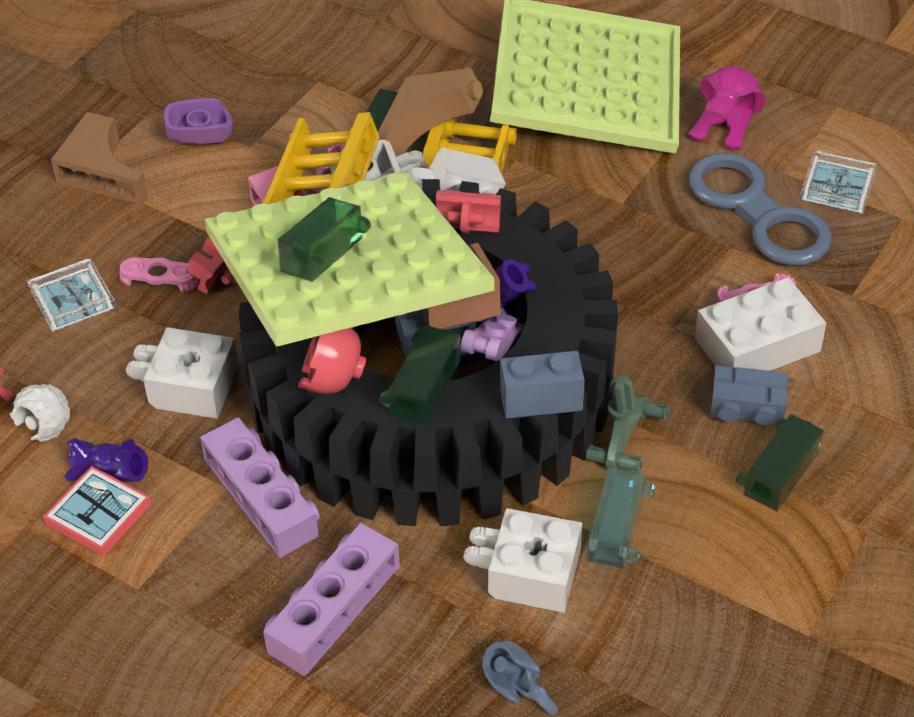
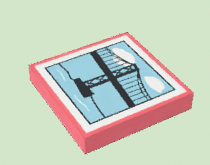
M91 466L43 516L45 525L104 557L152 504L150 496Z

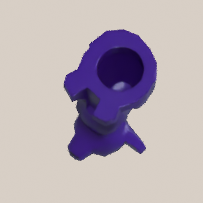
M508 259L496 267L495 272L500 280L501 309L507 305V302L514 300L525 291L530 293L535 289V282L528 280L526 273L530 269L526 263L520 264L516 260ZM487 318V319H485V320H483V321H477V326L479 327L482 323H484V322H485L486 320H488L489 318Z
M72 438L67 442L69 447L67 460L71 467L65 475L67 481L75 480L91 466L122 482H139L147 473L149 465L148 456L141 447L135 445L133 439L126 438L121 445L103 443L94 446L90 442L77 438Z

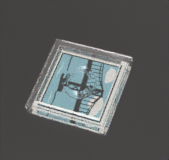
M814 150L799 200L864 214L877 164Z
M91 258L27 281L29 289L52 332L116 308L115 299Z

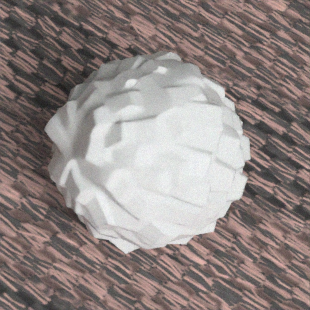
M50 384L31 385L23 388L16 395V399L13 402L14 408L10 413L15 426L26 423V426L31 430L39 427L38 433L30 439L39 440L40 442L57 438L70 419V408L68 407L66 396L60 389Z

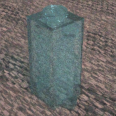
M608 467L589 538L588 561L626 569L627 562H638L640 552L635 548H631L641 504L643 496L652 497L656 489L653 483L645 481L646 474L637 473L629 469Z

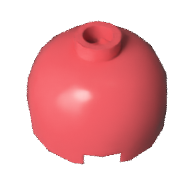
M347 328L320 335L319 337H313L302 367V372L308 373V378L303 377V379H300L298 386L314 393L326 395L345 389L352 377L359 379L366 363V357L360 356L361 341L358 334L352 328Z

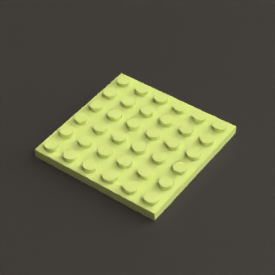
M504 0L490 122L676 154L679 146L680 26L532 0Z
M393 173L377 180L358 181L354 185L337 189L327 188L320 193L303 197L292 196L285 201L272 204H257L250 209L237 212H223L216 217L205 219L207 234L276 347L495 291L492 274L408 173Z

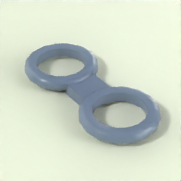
M716 153L703 157L693 165L689 174L690 189L698 199L710 206L722 209H735V213L753 227L754 244L764 256L774 262L792 266L806 265L818 261L828 252L832 236L830 228L825 221L807 209L781 207L763 192L766 186L764 173L755 162L745 156L733 153ZM729 167L745 173L750 178L752 185L744 192L722 194L708 188L703 182V176L710 170ZM793 221L811 228L817 235V242L804 250H788L772 243L767 236V230L774 224Z

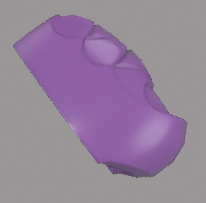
M199 98L171 103L164 109L167 137L175 142L188 144L222 143L231 137L233 131L232 116L219 99Z

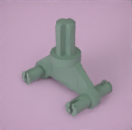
M621 374L620 377H613L610 382L612 399L608 404V412L610 418L614 421V428L609 449L589 445L586 459L604 463L608 469L616 471L621 467L640 472L643 467V457L626 454L623 451L640 418L644 419L646 416H652L666 420L670 407L667 404L651 402L647 396H634L632 381L629 380L628 375Z

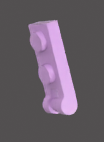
M506 314L491 317L475 330L467 329L461 341V351L470 354L475 352L484 353L487 359L499 361L515 345L522 334L525 324L517 323L515 317Z

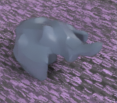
M510 640L491 644L483 656L482 667L485 676L493 688L515 704L520 702L517 693L519 691L524 697L535 700L551 716L556 715L558 707L550 699L546 690L538 684L537 679L540 677L539 673L541 670L527 650Z

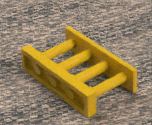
M370 112L358 113L353 127L349 131L311 134L305 118H298L262 204L285 201L289 197L294 196L296 190L337 189L363 181L380 138ZM346 144L341 152L311 154L315 146ZM337 166L333 174L302 176L305 168Z
M449 119L430 129L423 150L424 163L429 168L441 148H447L493 158L502 174L509 146L516 143L517 127L503 124L502 128L457 123L455 119ZM459 135L498 140L495 149L449 143L448 138Z

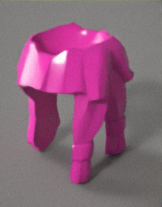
M724 66L712 74L703 76L700 82V89L708 103L700 119L688 133V136L693 141L703 142L712 126L726 121L727 126L731 130L724 144L728 149L740 150L751 116L761 111L767 103L757 77L742 67Z

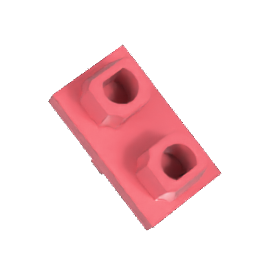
M437 190L436 208L454 229H460L461 233L468 234L469 230L499 232L501 195Z
M208 236L202 251L213 256V258L210 259L199 252H195L189 260L186 270L194 277L200 279L198 290L205 294L209 292L221 275V281L224 284H229L230 282L237 283Z

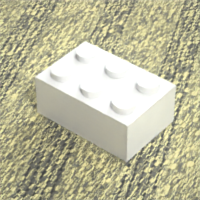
M788 277L698 310L694 339L714 365L771 371L821 352L827 323Z

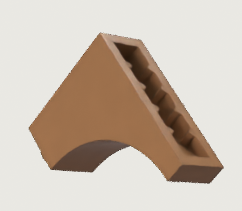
M466 68L406 77L378 131L379 140L389 141L395 156L404 154L415 140L433 127L449 119L474 113L482 97L483 89L472 69Z
M86 112L51 158L56 182L138 204H143L148 197L143 172L124 165L114 156L115 150L120 143L115 118Z

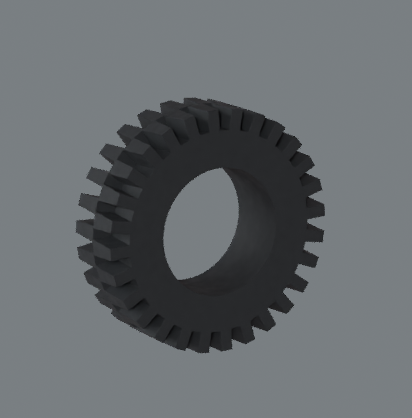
M422 179V191L436 207L437 190L441 191L440 179ZM462 181L459 191L480 194L479 183ZM500 188L496 195H501L499 232L469 230V233L465 234L461 233L460 229L454 230L467 245L478 243L494 270L503 261L508 259L516 260L520 264L524 262L528 265L530 271L526 274L528 280L535 282V289L530 293L526 291L521 293L514 300L507 302L505 306L510 316L515 317L517 323L525 324V327L515 345L502 358L578 351L585 379L582 411L506 419L500 391V360L472 375L444 382L419 383L402 381L377 374L364 367L359 379L352 377L347 387L337 393L325 395L302 389L298 384L303 377L308 378V373L302 372V367L312 338L276 347L246 298L247 302H240L239 307L241 330L239 336L253 421L258 434L264 433L267 452L272 451L278 461L285 458L288 475H291L300 487L315 477L319 500L333 507L351 488L356 516L374 520L384 497H393L397 525L416 526L420 500H437L440 526L459 525L461 497L472 495L482 519L485 520L501 515L504 485L507 486L522 506L538 499L541 474L558 486L570 476L572 456L584 461L589 445L594 443L595 430L602 432L608 417V404L612 399L610 382L614 374L618 306L617 300H612L613 281L608 270L599 271V253L591 243L578 247L577 228L565 220L550 229L549 208L536 201L517 217L516 193ZM394 317L351 328L360 337L370 328Z

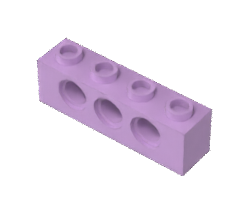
M238 417L200 437L204 460L279 558L319 537L317 520L320 519V515L315 504L310 499L305 501L300 494V489L295 479L291 475L285 476L281 471L277 457L272 451H265L260 437L254 428L248 429Z
M362 523L351 534L347 533L341 539L337 550L329 559H325L318 564L314 575L304 587L300 586L293 592L287 606L279 614L273 615L268 620L263 631L267 654L301 675L306 676L400 567L398 543Z

